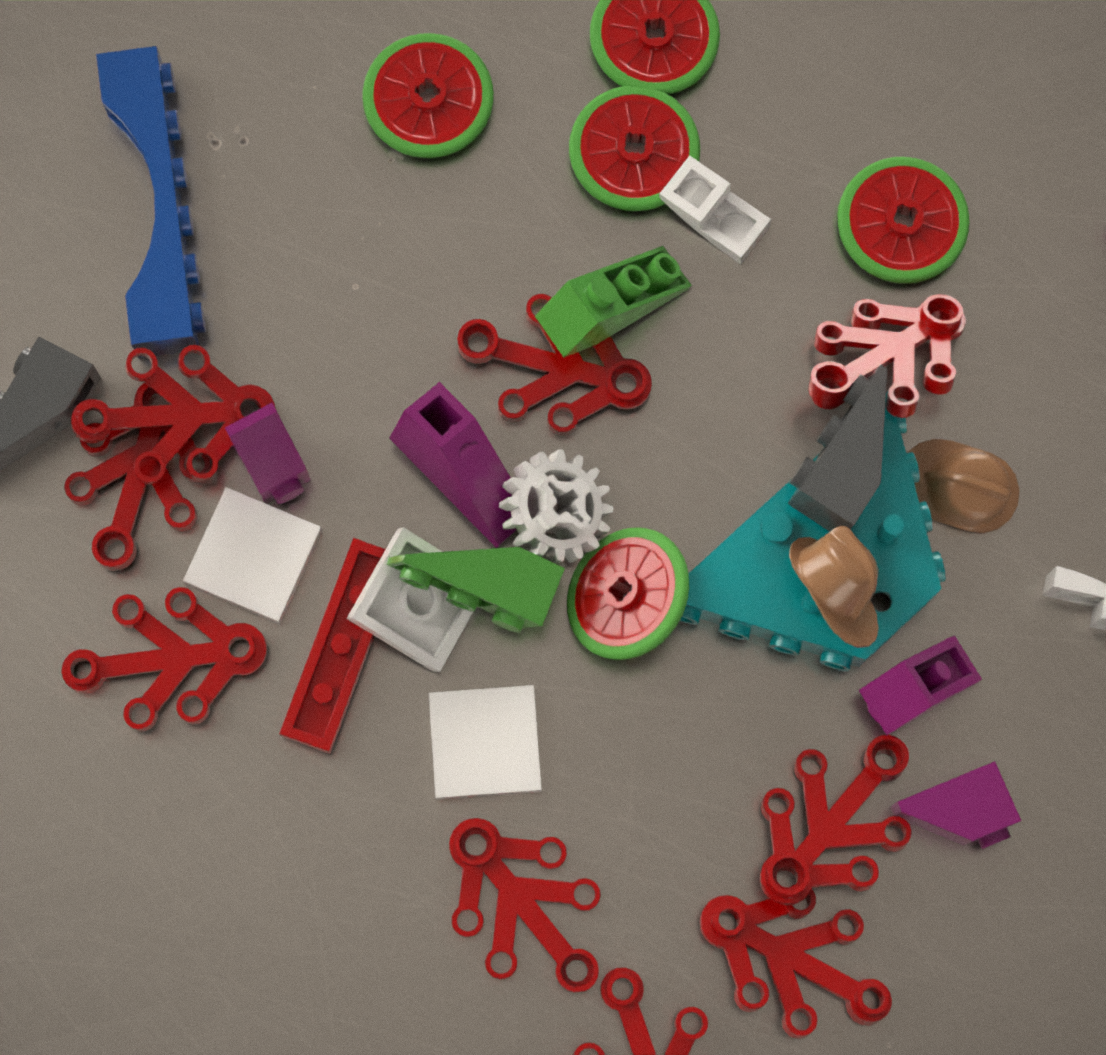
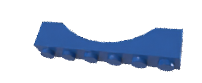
M157 46L96 54L103 106L110 121L129 137L144 157L154 189L155 221L150 248L138 276L125 294L131 346L133 349H149L155 356L181 353L189 345H199L197 334L206 333V324L202 302L193 303L191 285L200 284L196 254H187L185 237L193 236L194 229L190 206H181L179 189L187 188L188 182L183 157L175 158L173 141L182 140L178 111H169L167 94L176 93L171 62H162Z

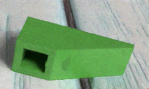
M664 246L568 280L535 315V318L562 356L567 357L597 345L684 293L692 285L681 271L677 261L670 256Z
M521 547L403 554L389 557L386 564L401 571L399 576L401 581L422 590H429L430 585L448 593L445 600L450 604L472 612L476 610V607H479L494 614L492 618L494 624L517 633H521L522 628L541 627L543 625L565 568Z

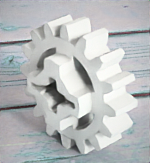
M560 449L550 454L549 458L542 451L532 456L530 463L524 461L517 465L513 470L518 478L512 477L505 481L502 486L507 492L512 494V497L499 502V508L511 511L512 518L502 524L503 528H516L519 533L513 545L519 547L528 543L531 545L530 552L540 557L547 552V559L555 564L562 562L564 557L569 563L583 557V551L591 552L597 549L600 545L596 537H600L610 530V527L601 521V517L613 512V506L604 504L601 500V497L610 491L609 486L602 485L597 487L594 482L600 472L596 467L585 472L581 469L583 456L577 455L566 462L564 450ZM555 476H559V477H561V478H564V479H566L568 482H566V481H558ZM558 503L560 507L555 512L553 507ZM544 533H555L559 539L551 538Z

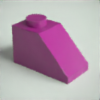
M273 403L225 427L236 453L265 504L274 500L277 504L286 503L299 496L305 490L303 485L311 481Z
M953 635L903 660L859 689V692L866 701L872 718L880 724L885 734L888 735L978 683L982 678L956 636Z
M995 761L907 797L890 806L893 816L902 817L910 824L963 846L978 840L981 849L1010 838L1011 835L1007 827L1022 821Z

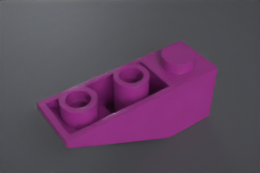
M438 382L403 411L389 439L498 548L517 531L516 528H503L502 524L512 518L511 511L499 508V502L512 497V494L502 487L504 482L511 477L477 419L441 382Z

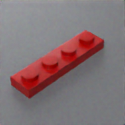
M353 538L279 732L281 737L331 754L374 639V635L346 618L386 550L385 548Z

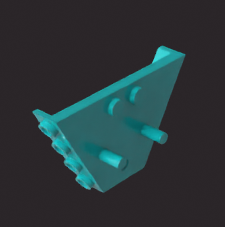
M885 407L881 483L855 525L850 529L858 540L871 552L877 562L879 571L874 594L884 593L891 601V606L887 611L881 612L875 609L879 629L876 640L869 647H854L845 643L833 632L823 618L809 590L792 567L789 551L794 541L803 537L819 540L828 534L829 531L788 504L797 490L789 482L689 572L688 600L680 621L698 625L699 620L703 619L719 624L718 631L736 639L749 640L750 634L770 640L769 647L781 653L798 656L800 650L820 655L819 662L821 664L841 671H850L851 665L860 667L938 594L942 589L940 583L946 580L941 554L939 551L932 552L927 534L933 530L931 513L926 501L919 502L914 484L920 481L918 463L913 452L906 453L902 434L907 432L906 418L891 415Z

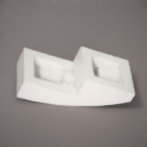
M689 156L660 192L659 198L700 235L741 265L769 229L771 219L730 191L731 183Z
M1056 566L1046 576L1042 596L1093 607L1090 627L1106 631V584L1077 571Z

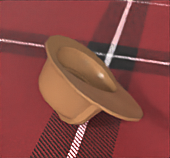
M932 439L918 443L907 452H913L916 457L920 481L914 484L919 502L926 501L933 521L968 532L986 533L999 529L1011 519L1018 506L1020 489L1016 474L1006 461L984 450L943 439Z
M844 525L834 528L819 540L811 537L798 538L790 546L789 557L791 564L800 580L809 590L823 618L833 632L845 643L857 648L869 647L876 640L879 629L877 614L871 602V598L876 591L879 571L875 558L853 532Z

